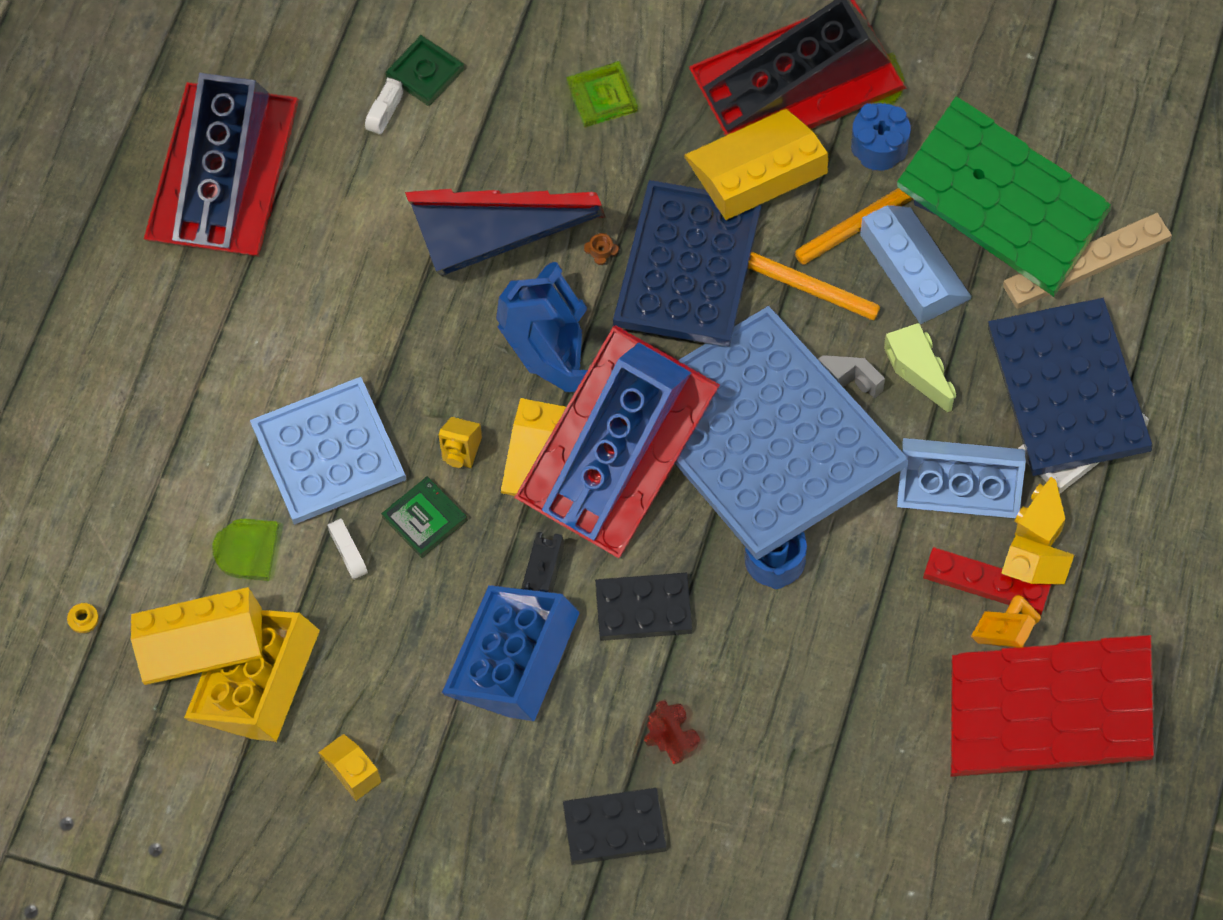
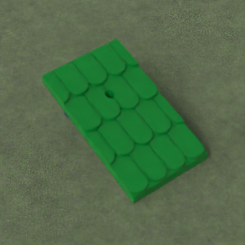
M955 96L935 125V128L920 147V150H918L897 181V188L912 197L915 206L939 216L1053 297L1111 209V204L1106 202L1104 197L1074 179L1072 174L1029 148L1024 141L995 124V120Z

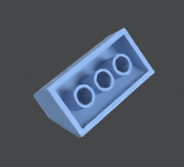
M887 205L862 217L861 237L920 325L971 299V295L910 207Z
M903 438L902 452L908 458L909 465L900 470L897 507L1016 518L1020 511L1026 463L1024 449Z

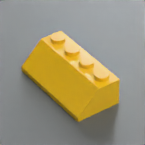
M246 587L131 614V642L144 685L263 658L262 611L259 602L250 588Z

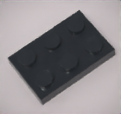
M687 572L595 579L600 641L692 634Z
M657 787L563 801L571 865L666 852Z

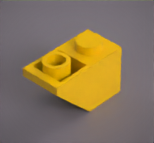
M451 417L438 434L442 459L452 467L461 468L464 466L472 468L482 439L481 425Z
M1052 477L1048 479L1045 485L1039 484L1031 496L1033 502L1028 508L1023 506L1014 520L1017 523L1015 535L1050 547L1062 532L1066 519L1057 483Z

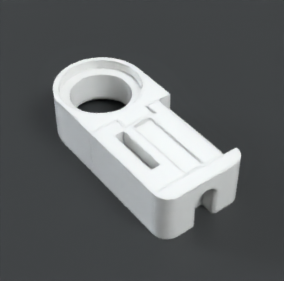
M391 78L386 79L387 82L378 99L374 101L367 115L365 129L368 131L382 134L402 98V83Z
M340 518L327 524L330 536L353 580L367 574L368 571L343 520Z

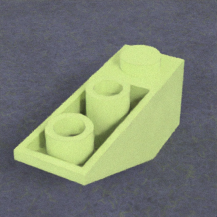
M917 323L886 334L884 349L895 373L945 411H952L956 392L953 384L950 381L947 382L943 375L944 366L940 357H935L932 352L933 345L928 332L923 333L920 324Z

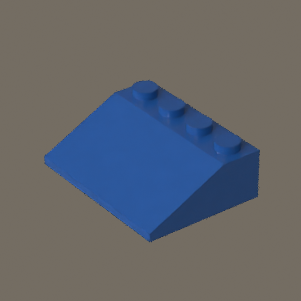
M488 585L442 693L445 696L509 718L535 721L580 612L563 594Z

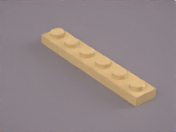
M1155 213L1096 239L1087 245L1059 290L1165 244L1171 240L1172 234L1159 214ZM1017 274L1003 282V287L1016 309L1050 295L1021 274Z

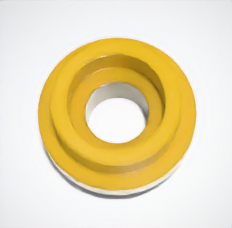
M80 603L73 606L67 615V622L70 628L77 633L92 631L99 620L97 610L88 603ZM88 614L86 619L82 621L77 620L79 615Z

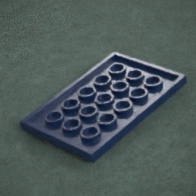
M649 180L613 318V327L616 325L624 329L730 347L762 204L725 220L705 189Z
M1104 297L988 321L989 334L1033 476L1152 451V442Z

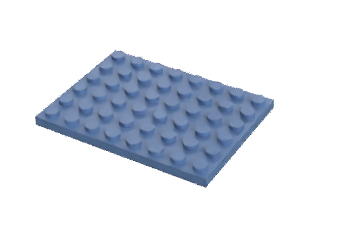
M769 306L734 326L730 347L706 343L678 360L680 363L720 384V387L675 464L756 560L909 465L908 458Z

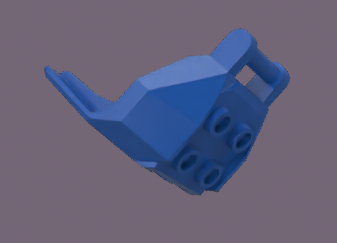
M552 262L544 267L536 279L510 281L499 296L496 320L499 322V325L497 327L529 373L537 374L565 392H575L588 371L579 370L582 329L579 325V320L586 312L587 306L582 299L577 298L561 274L562 269L559 264Z

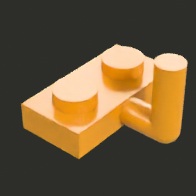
M1016 595L1005 613L984 611L971 637L978 644L1022 648L1034 625L1040 621L1041 615L1022 596Z

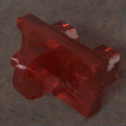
M666 700L657 702L656 710L648 717L650 722L646 725L650 733L644 737V741L647 746L657 745L660 752L667 751L673 765L682 762L687 753L696 749L701 739L696 730L690 729L683 732L679 726L687 719L682 704L668 705Z

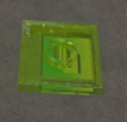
M620 61L566 77V83L584 128L638 112V105Z

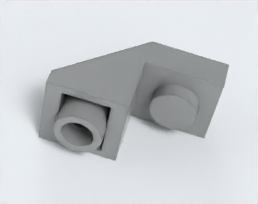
M825 355L818 358L819 362L842 387L855 379L858 388L864 393L868 392L874 399L883 392L885 378L865 358Z

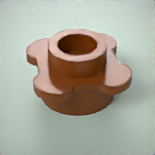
M599 233L594 235L590 242L585 243L584 252L590 254L596 264L603 265L606 263L607 258L618 254L619 248L618 245L613 244L612 239L607 234Z

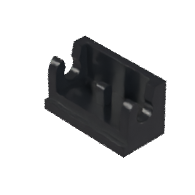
M538 532L533 543L521 589L553 593L564 551L563 535L554 534L553 539L548 540L543 537L544 534L542 532Z

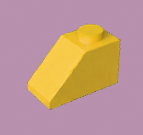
M1015 535L1001 574L1030 584H1065L1074 554Z
M344 734L318 752L355 801L381 783L379 772L363 750Z

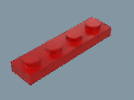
M935 547L932 548L923 579L1006 605H1010L1012 599L1016 595H1020L1040 615H1042L1051 584L1027 583L1001 574L1002 568Z

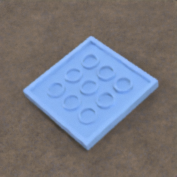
M362 377L250 420L294 525L406 480V475Z

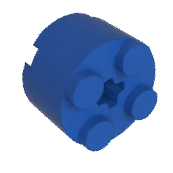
M885 103L865 104L861 107L860 112L853 121L851 150L863 166L872 170L883 171L893 168L896 163L902 162L908 152L911 130L906 111L901 107Z
M804 531L758 560L745 547V567L751 577L757 582L773 589H781L798 579L806 563L807 542Z

